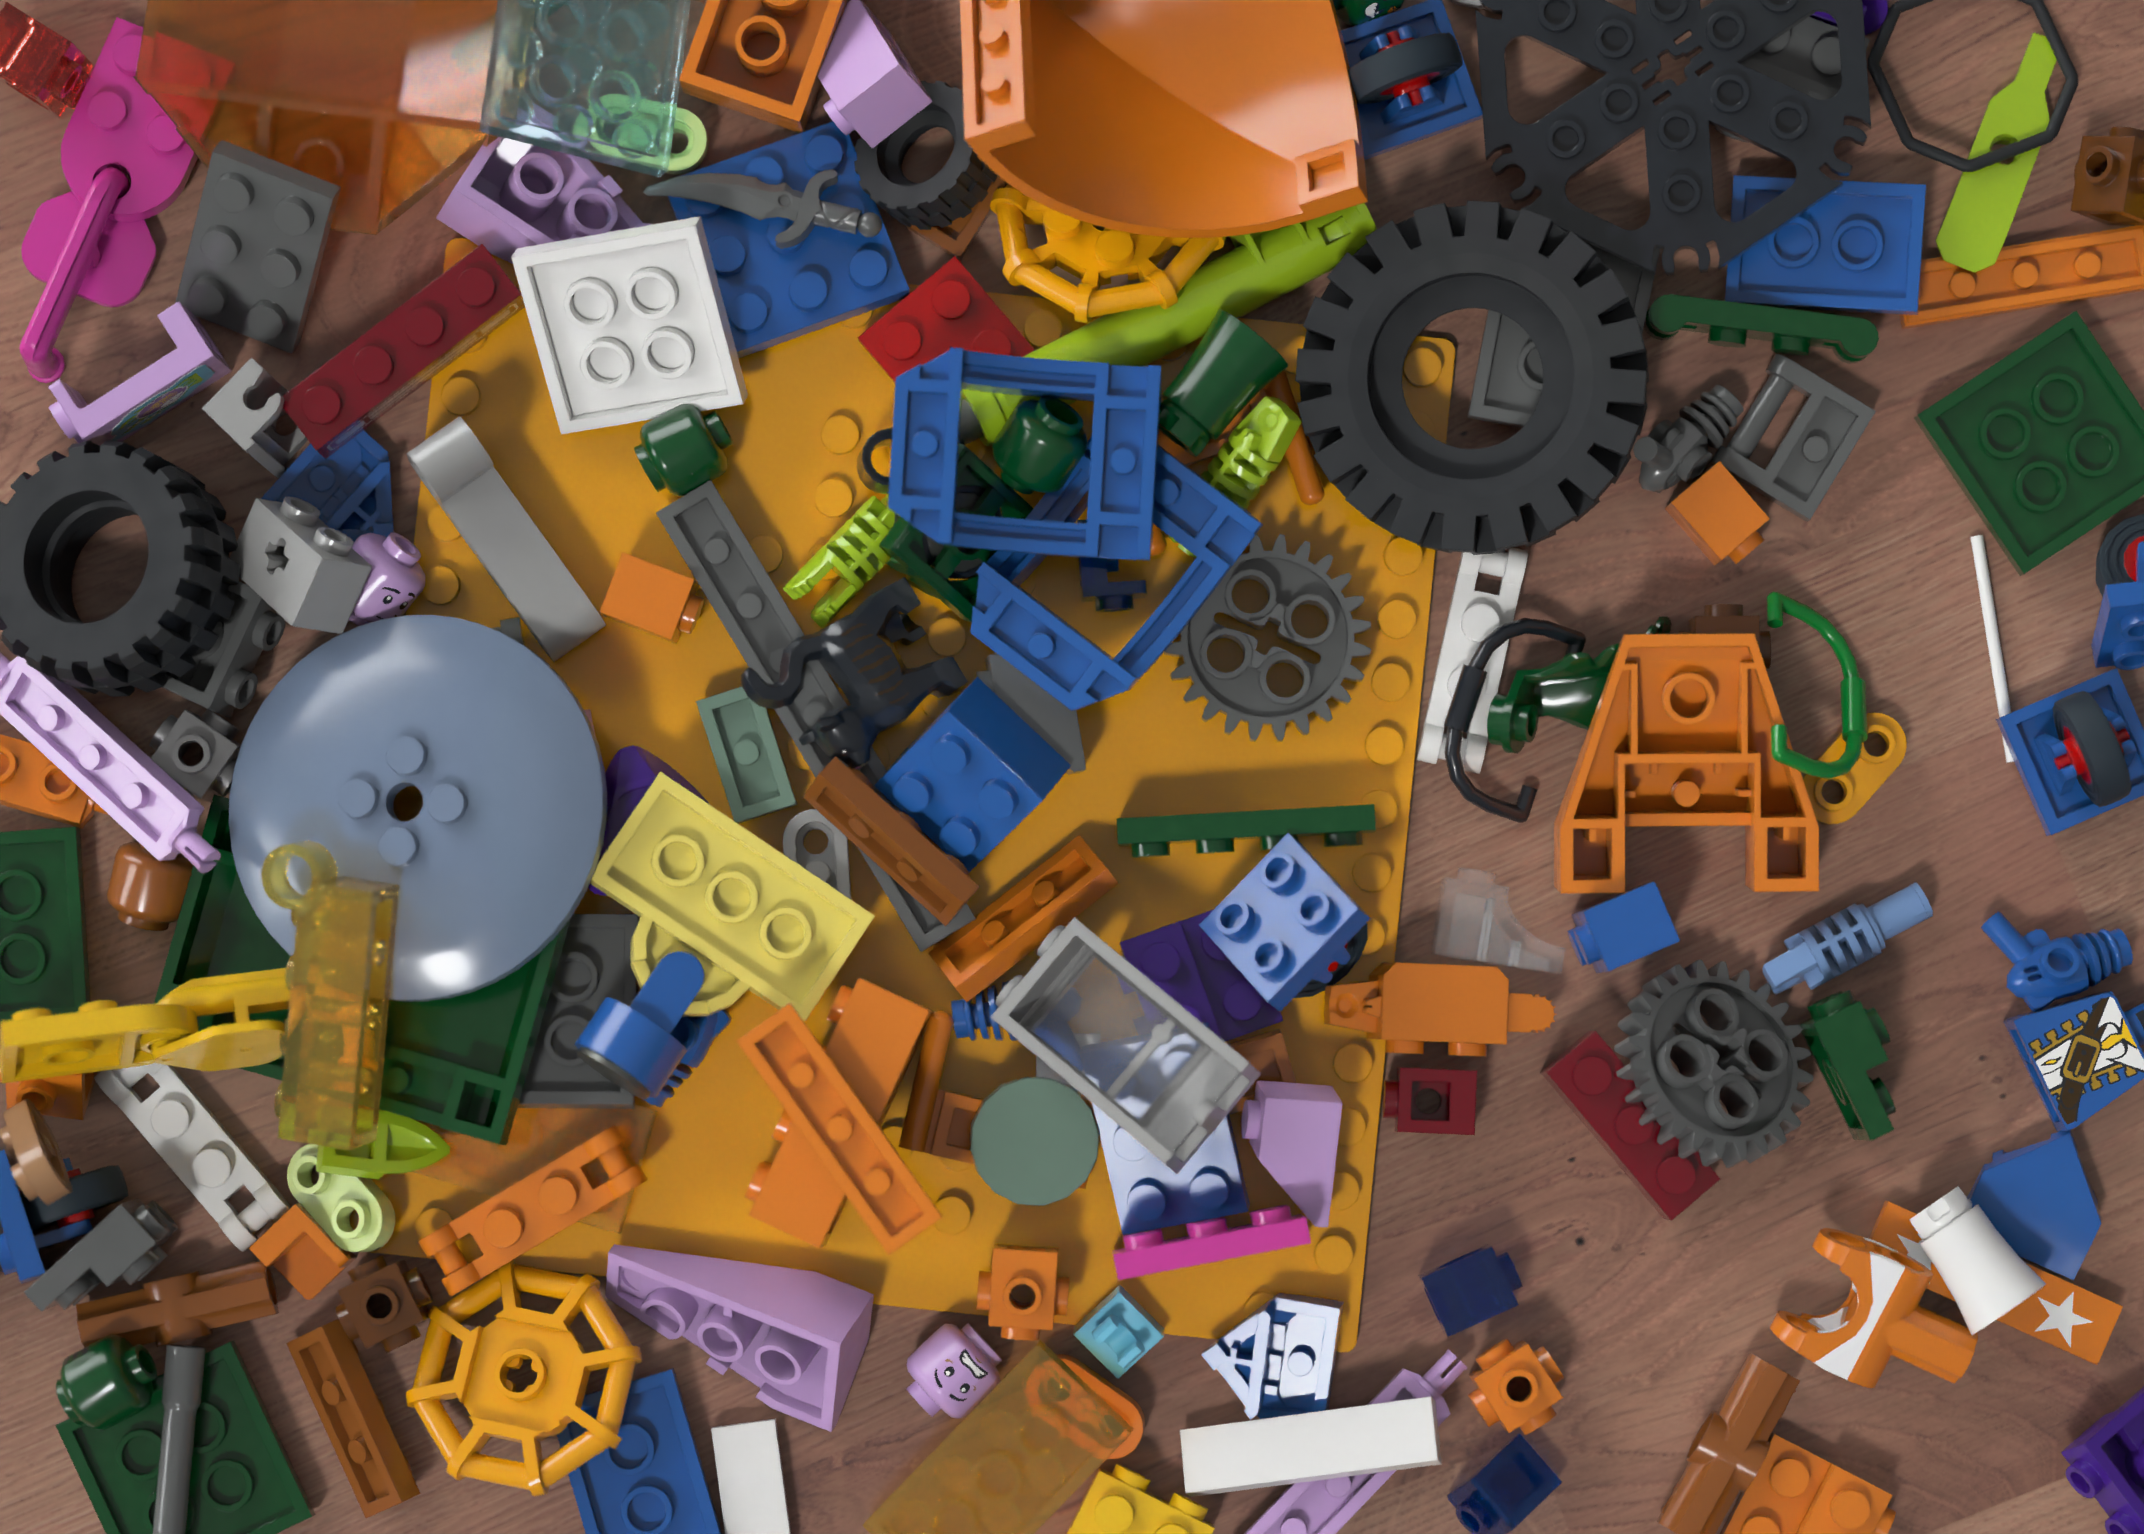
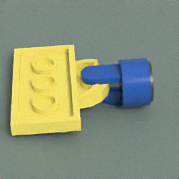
M660 772L597 864L590 884L640 917L630 940L631 968L641 990L630 1006L609 997L604 999L575 1042V1046L579 1049L577 1055L595 1071L629 1093L645 1100L649 1096L656 1098L687 1052L686 1048L671 1035V1032L682 1016L712 1015L729 1008L748 989L778 1010L792 1003L805 1022L875 916Z

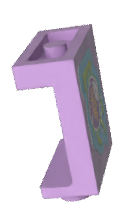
M178 301L157 315L178 348L89 405L78 391L59 379L49 385L50 390L57 399V402L49 406V409L69 439L74 437L77 443L91 441L101 446L106 440L122 442L232 370L200 320Z

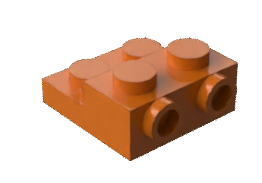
M1771 1433L1768 1438L1771 1445L1760 1470L1749 1487L1740 1493L1720 1533L1888 1534L1895 1519L1896 1511L1887 1507L1893 1496L1892 1494Z

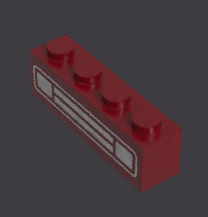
M481 244L284 394L283 408L315 450L327 459L525 307L522 294L486 247Z

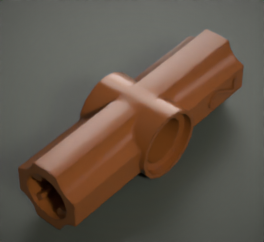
M261 1261L227 1267L221 1271L200 1275L199 1271L145 1283L143 1284L144 1289L76 1304L77 1325L84 1348L111 1334L125 1338L133 1346L156 1342L158 1347L213 1334L212 1329L279 1313L278 1295L273 1274L270 1268L266 1267Z
M1751 1353L1748 1355L1718 1411L1713 1410L1708 1415L1694 1438L1686 1457V1461L1689 1463L1679 1482L1674 1486L1671 1496L1660 1511L1661 1514L1657 1519L1659 1524L1676 1534H1716L1738 1492H1744L1760 1470L1771 1445L1768 1438L1778 1420L1784 1414L1800 1380Z

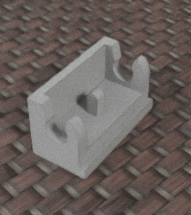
M251 357L202 409L248 454L279 479L287 470L284 465L308 439L298 426L290 435L281 436L277 433V420L287 414L283 408V395L288 390Z

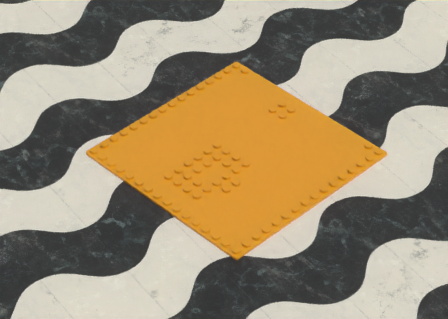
M455 238L451 240L446 246L443 273L476 249L478 245L469 239ZM491 254L520 291L513 264ZM908 284L910 293L919 285ZM986 292L1034 350L1088 324L1076 322L1073 313L1046 298ZM902 300L739 358L748 392L744 404L702 411L704 415H707L716 410L734 444L723 449L728 460L726 472L712 480V483L804 635L814 634L841 618L852 614L871 594L907 576L885 564L864 584V587L835 617L822 628L811 618L810 614L817 602L841 578L831 569L815 584L809 593L797 600H793L783 590L786 583L872 495L876 496L879 501L887 495L868 489L859 479L856 467L857 457L868 438L877 431L893 427L895 384L861 345L857 337ZM524 307L431 379L425 440L459 416L465 421L490 456L496 471L604 620L605 627L553 662L520 618L525 646L547 662L565 681L580 702L583 710H591L595 736L599 744L605 772L614 755L621 748L632 745L641 747L675 769L697 789L712 807L734 821L696 701L742 687L741 674L749 666L700 585L695 594L704 598L700 616L691 634L681 631L677 644L607 618L599 612L622 552L687 576L697 582L656 512L681 497L673 495L667 488L657 492L634 451V447L642 443L640 440L642 426L650 420L561 434L526 308ZM1101 316L1092 317L1090 322ZM1238 318V320L1269 343L1288 363L1285 372L1298 408L1297 403L1301 402L1300 384L1295 379L1298 348L1303 349L1307 332L1303 327L1304 324ZM1417 336L1408 350L1403 366L1402 387L1404 398L1411 415L1419 426L1430 436L1446 444L1455 347L1447 339ZM1203 337L1148 364L1162 367L1161 395L1180 373ZM1078 400L1069 406L1082 417L1084 422L1082 429L1086 433L1088 442L1092 436L1094 401ZM1307 436L1324 488V498L1314 505H1306L1301 502L1285 454L1276 470L1270 472V478L1265 485L1260 486V491L1255 499L1249 501L1250 505L1247 510L1263 524L1256 534H1258L1262 542L1264 551H1272L1279 534L1285 536L1286 551L1295 555L1305 541L1310 542L1308 561L1315 565L1328 554L1332 555L1333 560L1326 574L1331 579H1334L1342 574L1350 573L1352 578L1341 591L1345 598L1352 596L1364 597V603L1351 612L1352 619L1371 622V628L1361 634L1354 635V642L1369 647L1371 653L1367 657L1352 658L1350 664L1359 669L1364 674V678L1361 682L1343 679L1341 686L1351 697L1349 703L1346 705L1329 698L1326 703L1331 711L1332 720L1326 723L1312 712L1307 715L1309 734L1305 736L1297 730L1293 722H1289L1285 726L1283 741L1277 742L1272 733L1271 726L1262 725L1257 740L1252 742L1248 735V723L1240 721L1235 730L1230 735L1224 734L1227 715L1218 712L1212 719L1204 722L1201 718L1208 702L1203 697L1190 703L1183 701L1186 692L1193 685L1190 678L1172 681L1170 674L1177 667L1184 664L1183 658L1172 657L1163 653L1130 690L1077 710L1086 770L1070 775L1065 773L1045 799L969 872L970 878L979 886V889L967 902L973 915L979 914L1066 844L1080 835L1108 868L1118 884L1075 918L1122 956L1120 942L1215 909L1271 850L1261 851L1260 839L1234 840L1235 852L1196 854L1195 842L1170 844V856L1132 858L1131 846L1118 845L1116 818L1374 804L1376 830L1374 833H1362L1363 845L1324 847V835L1298 837V841L1371 918L1367 922L1368 940L1360 959L1350 972L1335 985L1369 981V974L1382 962L1394 963L1435 550L1420 547L1416 543L1395 536L1370 521L1346 501L1345 496L1329 481L1314 457V454H1316L1310 438ZM980 439L965 445L1001 478L1000 472L1002 470L994 460L992 445L985 446ZM890 446L878 447L871 454V462L874 469L885 477H890L892 448ZM1213 458L1189 465L1188 467L1201 476L1204 471H1208V465ZM421 480L414 545L421 554L417 562L425 574V587L407 609L406 615L456 617L479 623L489 628L501 627L500 620L520 617ZM1015 491L1033 508L1046 494L1034 491L1032 494L1027 495ZM1087 508L1075 523L1087 524ZM1163 531L1167 546L1162 553L1151 556L1150 561L1048 555L1020 587L1114 658L1154 613L1196 558L1178 548L1179 543L1173 542L1168 534ZM1249 544L1242 554L1249 553ZM1249 579L1235 585L1232 590V599L1238 609L1251 614L1265 608L1268 603V594L1261 583ZM912 585L910 586L921 604L909 612L908 616L915 624L923 627L926 635L908 646L898 641L893 643L907 668H915L946 657H953L968 682L962 690L950 696L946 695L938 698L932 694L928 695L905 721L877 735L872 747L886 771L902 752L976 679V672L987 670L985 659L989 655L997 654L971 634V622L961 619L940 599L930 596ZM1310 604L1301 605L1292 613V627L1300 636L1315 638L1325 632L1327 627L1326 616L1317 606ZM1219 612L1214 615V621L1217 624L1255 637L1258 640L1256 651L1261 654L1267 655L1272 646L1295 654L1302 660L1312 664L1320 662L1321 658L1318 653L1280 640L1277 637L1279 626L1274 623L1267 622L1262 630H1256L1224 613ZM1179 634L1172 643L1180 641L1181 635ZM1217 639L1207 649L1209 663L1220 672H1232L1243 663V651L1239 644L1232 639ZM1287 663L1275 664L1267 672V686L1275 695L1286 698L1294 696L1301 690L1302 677L1298 669L1293 665ZM830 676L831 680L833 681L834 685L836 686L837 690L839 691L847 706L851 705L847 697L845 696L843 690ZM767 708L798 805L739 823V825L784 854L783 835L787 824L800 812L815 809L803 796L816 777L776 711ZM409 786L398 792L394 799L393 810L400 821H410L420 813L423 806L422 793L416 786ZM821 830L810 831L804 838L805 849L811 854H820L825 851L828 846L826 833ZM926 835L927 839H928L937 849H939L943 854H946L942 849H940V848ZM849 839L852 901L875 917L805 1021L819 1043L826 1047L837 1025L827 1020L833 1002L842 985L854 988L858 978L866 979L934 1012L944 1011L951 1016V1001L963 999L928 954L948 937L921 952L860 850ZM589 888L574 914H635L611 897L594 894ZM1040 946L983 990L986 1002H988V987L995 985L999 995L1002 990V982L1010 981L1017 975L1024 977L1040 959V956L1037 954ZM1096 958L1072 986L1083 999L1080 1012L1068 1022L1073 1033L1101 1034V1043L1138 1036L1133 1020L1145 1015L1137 993L1133 992L1124 996L1117 975ZM747 989L729 1008L725 1009L732 1017L730 1024L714 1038L700 1065L697 1068L688 1066L693 1073L688 1079L682 1078L684 1082L678 1088L672 1087L675 1094L671 1098L668 1097L662 1107L652 1105L635 1096V1109L517 1108L507 1146L498 1145L416 1120L437 1133L450 1146V1153L426 1168L402 1174H384L379 1180L372 1179L393 1205L395 1227L389 1241L382 1248L371 1253L427 1258L418 1243L419 1240L615 1124L625 1140L620 1143L621 1148L632 1166L637 1163L640 1165L648 1180L515 1258V1264L547 1271L607 1277L608 1252L614 1244L815 1271L874 1294L873 1304L989 1316V1310H977L979 1271L992 1272L994 1244L1059 1248L1057 1276L1069 1277L1067 1316L1054 1315V1323L1077 1325L1115 1288L1121 1285L1164 1328V1334L1219 1339L1278 1293L1343 1301L1337 1352H1349L1357 1343L1386 1040L1366 1039L1367 1032L1324 1024L1325 991L1311 997L1293 998L1280 1011L1283 1021L1225 1042L1230 1044L1280 1029L1296 1083L1333 1086L1342 1101L1328 1228L1315 1227L1258 1160L1249 1143L1250 1139H1243L1242 1111L1230 1114L1250 1205L1248 1212L1223 1216L1226 1218L1227 1228L1251 1224L1250 1211L1287 1205L1290 1206L1291 1216L1302 1214L1306 1217L1311 1241L1309 1244L1118 1280L1112 1250L1125 1248L1124 1235L1120 1226L1100 1136L1098 1138L1097 1159L1089 1174L1086 1189L1077 1188L1067 1198L1044 1206L1017 1204L996 1194L977 1173L974 1164L899 1147L924 1039L923 1035L882 1123L881 1130L943 1217L895 1252L888 1255L852 1203L847 1199L827 1244L821 1248L813 1246L749 1216L754 1201L744 1197L759 1163H764V1161L773 1163L782 1142L773 1139L772 1135L784 1111L783 1106L736 1042L779 1011ZM976 996L972 998L973 1004L976 1003ZM953 1024L938 1089L985 1099L1001 1084L1024 1077H1036V1055L1018 1040L1011 1041L1008 1032L1004 1028L1003 1041L996 1040L993 1027H990V1040L983 1039L981 1030L977 1029V1039L972 1041L970 1037L957 1039ZM353 1101V1107L381 1110ZM598 1157L584 1165L597 1187L610 1180ZM355 1209L350 1215V1225L353 1230H355L359 1223V1216ZM1186 1224L1159 1228L1162 1231L1163 1240L1188 1236ZM471 1233L455 1241L468 1263L483 1255ZM434 1255L428 1257L429 1259H435ZM1018 1284L1011 1290L1013 1298L1021 1303L1029 1302L1035 1297L1034 1290L1026 1284Z

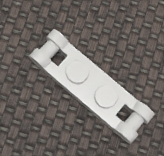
M1513 547L1508 549V553L1482 555L1461 553L1417 755L1418 761L1436 764L1438 758L1446 760L1444 751L1447 734H1443L1444 722L1463 664L1469 665L1480 642L1500 625L1513 621L1528 558L1527 550ZM1478 572L1502 577L1498 595L1474 590ZM1509 639L1492 653L1484 668V671L1488 673L1467 738H1462L1460 753L1464 771L1480 774L1488 739L1487 719L1489 708L1494 696L1498 693Z
M154 1063L101 1071L94 1077L103 1092L118 1105L214 1218L228 1239L240 1251L244 1252L258 1240L255 1233L271 1219L277 1222L291 1208L283 1195L173 1066ZM149 1073L160 1087L143 1101L133 1090L132 1086ZM243 1186H246L255 1200L238 1213L228 1199Z

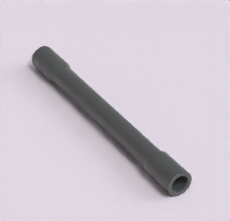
M167 1345L162 1391L164 1416L153 1534H185L196 1413L201 1403L205 1347Z

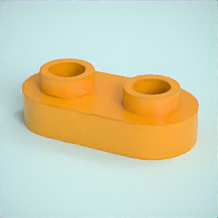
M1882 713L1867 714L1868 734L1878 733L1885 740L1886 748L1881 756L1876 757L1868 754L1864 748V742H1862L1860 758L1847 774L1825 779L1804 773L1802 778L1817 823L1835 825L1851 819L1901 764L1906 753L1907 741L1902 727L1896 720ZM1842 732L1818 757L1817 761L1830 763L1839 760L1846 748ZM1828 780H1835L1843 787L1844 795L1838 804H1830L1822 796V786Z

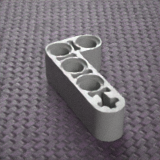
M460 416L407 453L408 461L553 662L606 626L594 605L496 471L490 456Z

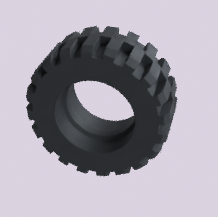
M106 440L101 446L91 441L72 444L68 448L69 457L54 451L38 460L37 465L40 470L32 476L23 472L13 482L11 488L15 491V494L7 504L0 501V630L3 631L1 633V641L13 654L26 659L28 666L92 694L100 691L112 697L130 696L135 691V687L145 692L164 687L167 683L166 673L170 672L181 677L196 665L192 656L199 648L207 652L210 651L220 637L213 632L219 618L229 619L235 601L227 598L229 585H237L239 583L240 564L229 559V552L236 551L238 544L234 528L221 522L226 517V510L216 496L205 491V484L189 472L142 447L137 449L126 442ZM138 515L145 527L149 549L147 568L140 586L132 598L114 614L99 621L83 623L76 612L72 597L73 570L81 550L87 541L106 524L125 516Z

